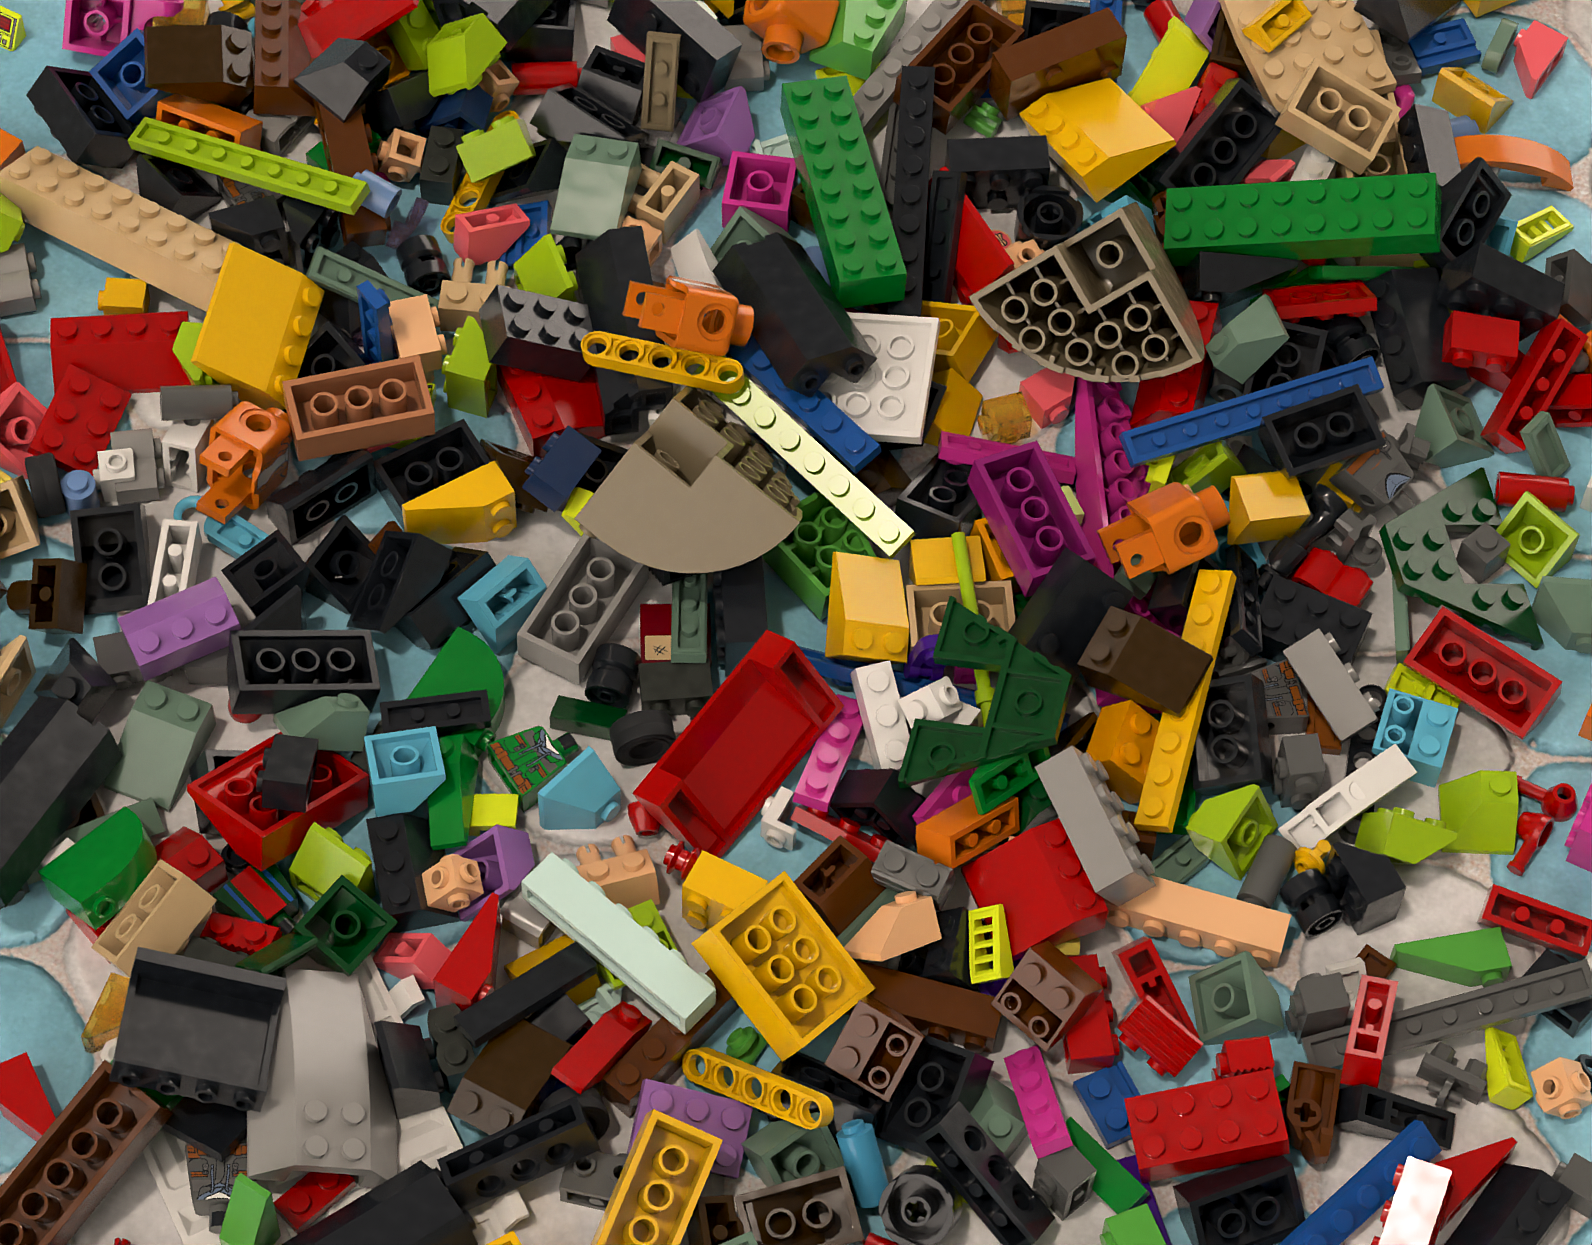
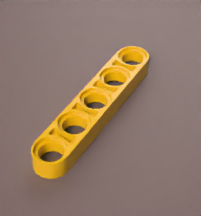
M504 111L495 116L491 123L506 116H514L515 119H520L515 111ZM490 124V126H489L487 132L490 131V130H493V127H492L491 124ZM505 170L478 183H472L466 172L440 225L449 243L454 244V232L450 231L455 226V215L486 209ZM477 198L476 202L472 205L463 206L469 199Z
M602 331L590 332L581 340L583 358L592 366L723 394L736 393L744 385L745 378L742 365L737 360L677 349L669 345ZM601 343L606 346V349L599 354H592L588 351L593 344ZM629 350L639 353L638 357L631 361H625L621 358V355ZM661 357H667L672 360L670 365L664 368H658L653 365L655 360ZM693 364H700L705 367L700 374L691 375L686 372L687 368ZM726 371H733L738 374L733 381L725 382L719 379V376Z
M708 1047L688 1050L683 1056L682 1069L684 1075L688 1080L805 1129L812 1130L828 1126L833 1119L834 1108L831 1100L818 1091ZM698 1055L705 1062L703 1074L699 1073L696 1068V1058ZM726 1067H729L733 1072L734 1078L731 1086L724 1079ZM754 1078L758 1079L762 1086V1093L759 1098L755 1096L752 1090ZM783 1090H786L791 1098L788 1110L784 1108L780 1100ZM812 1101L818 1105L820 1110L818 1121L813 1120L809 1112Z

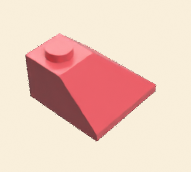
M19 382L13 383L0 394V467L15 475H23L24 479H28L25 458L33 455L27 453V450L47 408Z

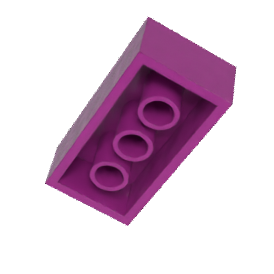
M1037 440L974 460L967 482L1025 598L1035 593L1065 547L1092 565L1094 564L1096 556Z

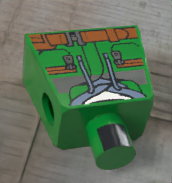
M535 726L487 744L489 763L511 794H519V807L523 813L538 803V792L567 766L565 758L579 751L574 737L569 732L552 741L542 726Z

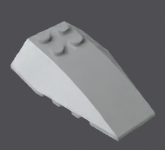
M284 968L281 977L287 978L278 1014L266 1087H268L260 1112L247 1111V1177L256 1180L285 1181L292 1170L359 1175V1187L376 1188L397 1175L396 1113L358 975L351 974L348 977L344 973Z

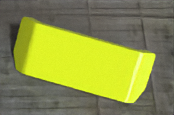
M1173 16L1168 21L1167 32L1158 47H1155L1151 59L1132 91H1129L1127 95L1141 106L1188 89L1208 57L1209 50L1187 25Z

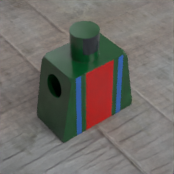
M276 864L262 872L253 865H250L212 894L217 900L215 908L218 913L280 927L282 936L291 934L293 927L297 924L293 918L299 913L298 899Z

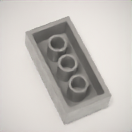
M583 533L517 633L518 655L580 685L592 667L597 648L608 642L649 579V566L633 561L612 549L599 538L593 539Z
M1070 746L1035 766L1095 893L1119 907L1155 887L1156 884L1151 874L1155 873V869L1145 853L1141 855L1136 845L1140 841L1136 830L1130 822L1125 823L1120 813L1124 810V806L1116 792H1110L1105 782L1109 779V776L1103 764L1099 760L1094 761L1088 752L1082 753L1074 746Z

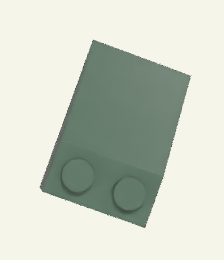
M574 134L564 161L550 228L551 234L595 240L608 229L622 227L642 172L639 143Z
M147 680L130 711L118 744L123 756L106 777L103 784L104 788L137 801L152 797L156 808L170 812L190 775L189 768L200 756L216 726L213 705Z

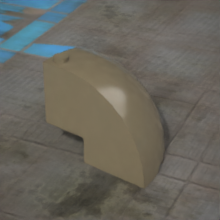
M1137 202L1118 209L1068 240L1055 245L969 296V299L982 318L994 331H997L1012 344L1011 347L1018 352L1022 351L1030 358L1038 361V364L1052 371L1080 377L1083 380L1104 383L1140 382L1182 371L1204 359L1203 338L1191 304L1167 254Z
M686 386L669 402L648 431L632 444L574 519L580 523L579 528L587 536L593 539L599 538L612 549L633 561L669 572L709 573L740 566L774 548L800 523L802 510L796 507L800 500L791 490L793 487L788 478L781 471L777 473L773 471L772 463L774 460L767 451L758 443H755L754 446L749 443L751 437L741 424L731 421L728 423L722 413L725 409L700 388Z

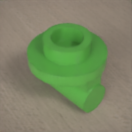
M983 101L981 106L973 105L963 123L985 137L993 138L1003 119L998 117L999 109Z
M751 1026L740 1027L734 1030L726 1041L728 1045L726 1054L753 1065L766 1046L767 1041Z

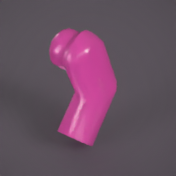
M1409 84L1396 86L1395 91H1393L1396 105L1401 108L1399 118L1405 115L1414 102L1415 94Z

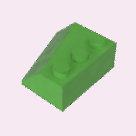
M838 0L840 4L829 41L824 46L811 50L809 61L867 80L882 61L903 26L907 0Z
M816 491L801 500L796 506L802 510V519L797 527L778 545L762 556L763 560L822 620L828 616L833 552L876 557L867 536L821 493Z

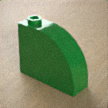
M458 626L407 699L487 689L492 728L437 734L438 738L464 734L479 758L483 751L488 752L487 744L495 741L496 731L501 724L504 714V678L500 663L484 641Z
M125 806L41 868L38 873L52 898L96 930L120 912L135 890L157 864V853L138 816Z

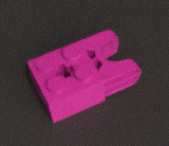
M66 0L62 49L105 57L136 28L144 31L146 26H153L154 17L175 16L183 9L184 0Z

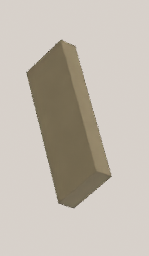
M648 31L641 129L674 131L681 34Z

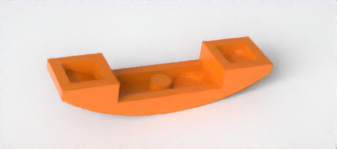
M1485 134L1454 137L1461 169H1464L1475 158L1481 157L1490 167L1540 176L1542 186L1571 191L1574 188L1569 160L1558 151L1544 144L1505 135Z

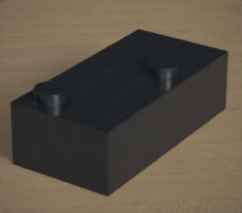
M614 0L607 19L610 24L644 54H646L648 31L681 34L678 85L699 104L726 86L742 47V43L694 0Z
M1065 547L1008 633L1017 638L1020 644L1035 653L1037 651L1046 657L1050 664L1059 666L1070 673L1074 683L1081 673L1077 663L1110 606L1124 610L1135 593Z

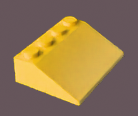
M1111 78L1045 94L1019 113L1031 136H1047L1049 156L1096 203L1176 145L1175 140Z
M235 242L229 243L191 362L220 385L231 384V390L238 391V398L241 401H248L264 410L269 407L281 410L286 409L282 381L298 378L325 291L303 273Z
M785 871L691 943L782 1062L805 1047L855 1006L860 999L875 989Z

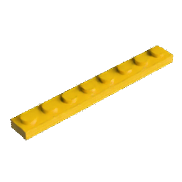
M1199 569L1181 639L1210 654L1214 660L1181 718L1162 712L1134 825L1138 830L1173 832L1237 578L1233 571Z

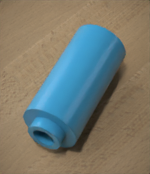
M862 1119L848 1121L841 1126L842 1130L836 1134L856 1207L872 1208L879 1206L881 1195L889 1182L873 1126L870 1123H864Z

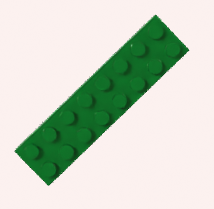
M847 75L782 83L780 112L833 293L843 308L904 300L907 278L906 268Z
M1436 173L1169 188L1166 193L1164 251L1173 267L1187 266L1200 251L1296 260L1440 252L1441 188Z

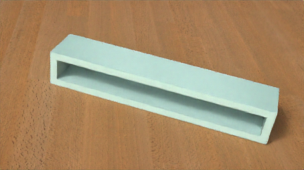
M551 852L521 881L522 898L573 941H577L586 952L682 1033L686 1034L715 1005V985L703 972L697 974L688 966L686 959L680 952L675 949L669 950L660 943L658 935L648 926L642 928L633 920L632 914L625 906L620 903L615 905L606 897L604 890L596 882H587L581 877L576 866L568 859L563 858L561 860Z

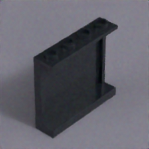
M138 947L131 969L109 1081L118 1082L126 1087H142L156 1090L164 1095H180L195 1098L202 1103L214 1102L233 1106L241 1111L252 1110L260 1112L268 1089L266 1087L280 1003L285 991L287 978Z

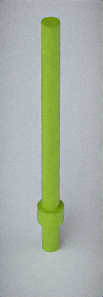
M955 532L951 535L962 603L964 607L979 615L966 536L964 532ZM974 669L977 690L974 692L976 706L981 709L983 727H985L995 688L991 687L989 671Z

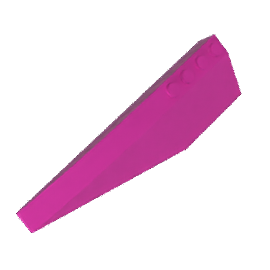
M1076 377V499L1085 513L1081 528L1096 556L1093 565L1113 578L1122 564L1121 561L1113 564L1109 562L1097 530L1130 515L1126 503L1149 492L1151 484L1145 482L1150 466L1143 464L1131 468L1119 436L1122 432L1131 430L1128 420L1132 417L1129 406L1124 403L1119 395V392L1122 390L1121 383L1093 382ZM1117 539L1113 543V549L1116 550L1114 545L1122 542L1123 540ZM1156 580L1141 600L1133 595L1124 608L1125 611L1142 616L1182 638V636L1168 630L1147 610ZM1095 688L1098 706L1105 707L1127 701L1125 698ZM1136 703L1149 714H1162V711Z

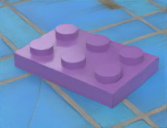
M644 1079L641 1085L627 1154H629L645 1114L655 1109L722 1139L723 1142L710 1170V1174L737 1179L744 1153L741 1143L747 1138L753 1107L737 1100Z

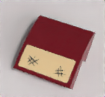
M707 603L706 659H710L711 668L710 603ZM640 604L641 663L671 661L672 604Z

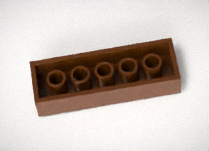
M104 1060L0 1186V1245H66L173 1115V1112L145 1088L126 1087L118 1082L109 1081L112 1063Z

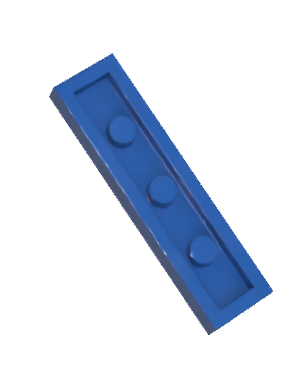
M366 280L356 286L364 354L373 364L395 360L392 347L395 342L391 335L393 323L389 316L388 308L391 306L390 300L382 289L379 288L377 290L369 280Z

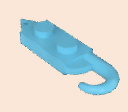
M188 496L179 501L174 509L173 518L175 520H183V512L188 508H196V502L202 496ZM237 514L225 525L209 516L204 523V534L208 541L236 559L269 536Z

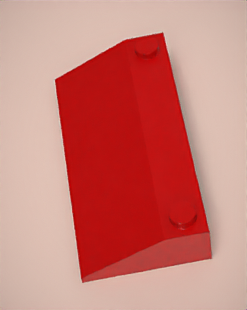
M766 630L632 794L648 813L678 841H684L685 847L690 852L697 847L700 850V854L703 850L721 859L764 806L767 798L773 795L842 710L844 705L794 641Z

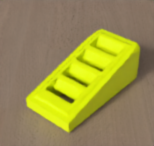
M1551 205L1518 221L1510 255L1523 263L1570 233L1574 226ZM1545 220H1547V221L1554 227V229H1552V228L1545 222Z
M1003 904L968 911L971 983L981 984L1008 979L1014 971ZM992 917V924L982 926L981 919ZM993 932V939L985 940L984 933ZM993 947V954L987 955L986 948ZM993 961V969H990L989 962Z
M1494 1027L1486 1028L1485 1051L1486 1064L1488 1065L1486 1076L1489 1101L1507 1109L1515 1110L1533 1097L1517 1038Z

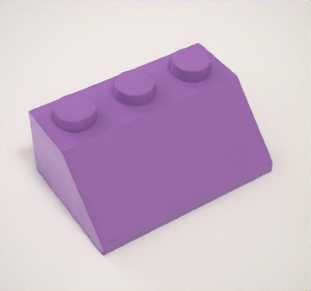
M216 577L117 618L144 681L229 646L230 630H241L240 623L229 599Z

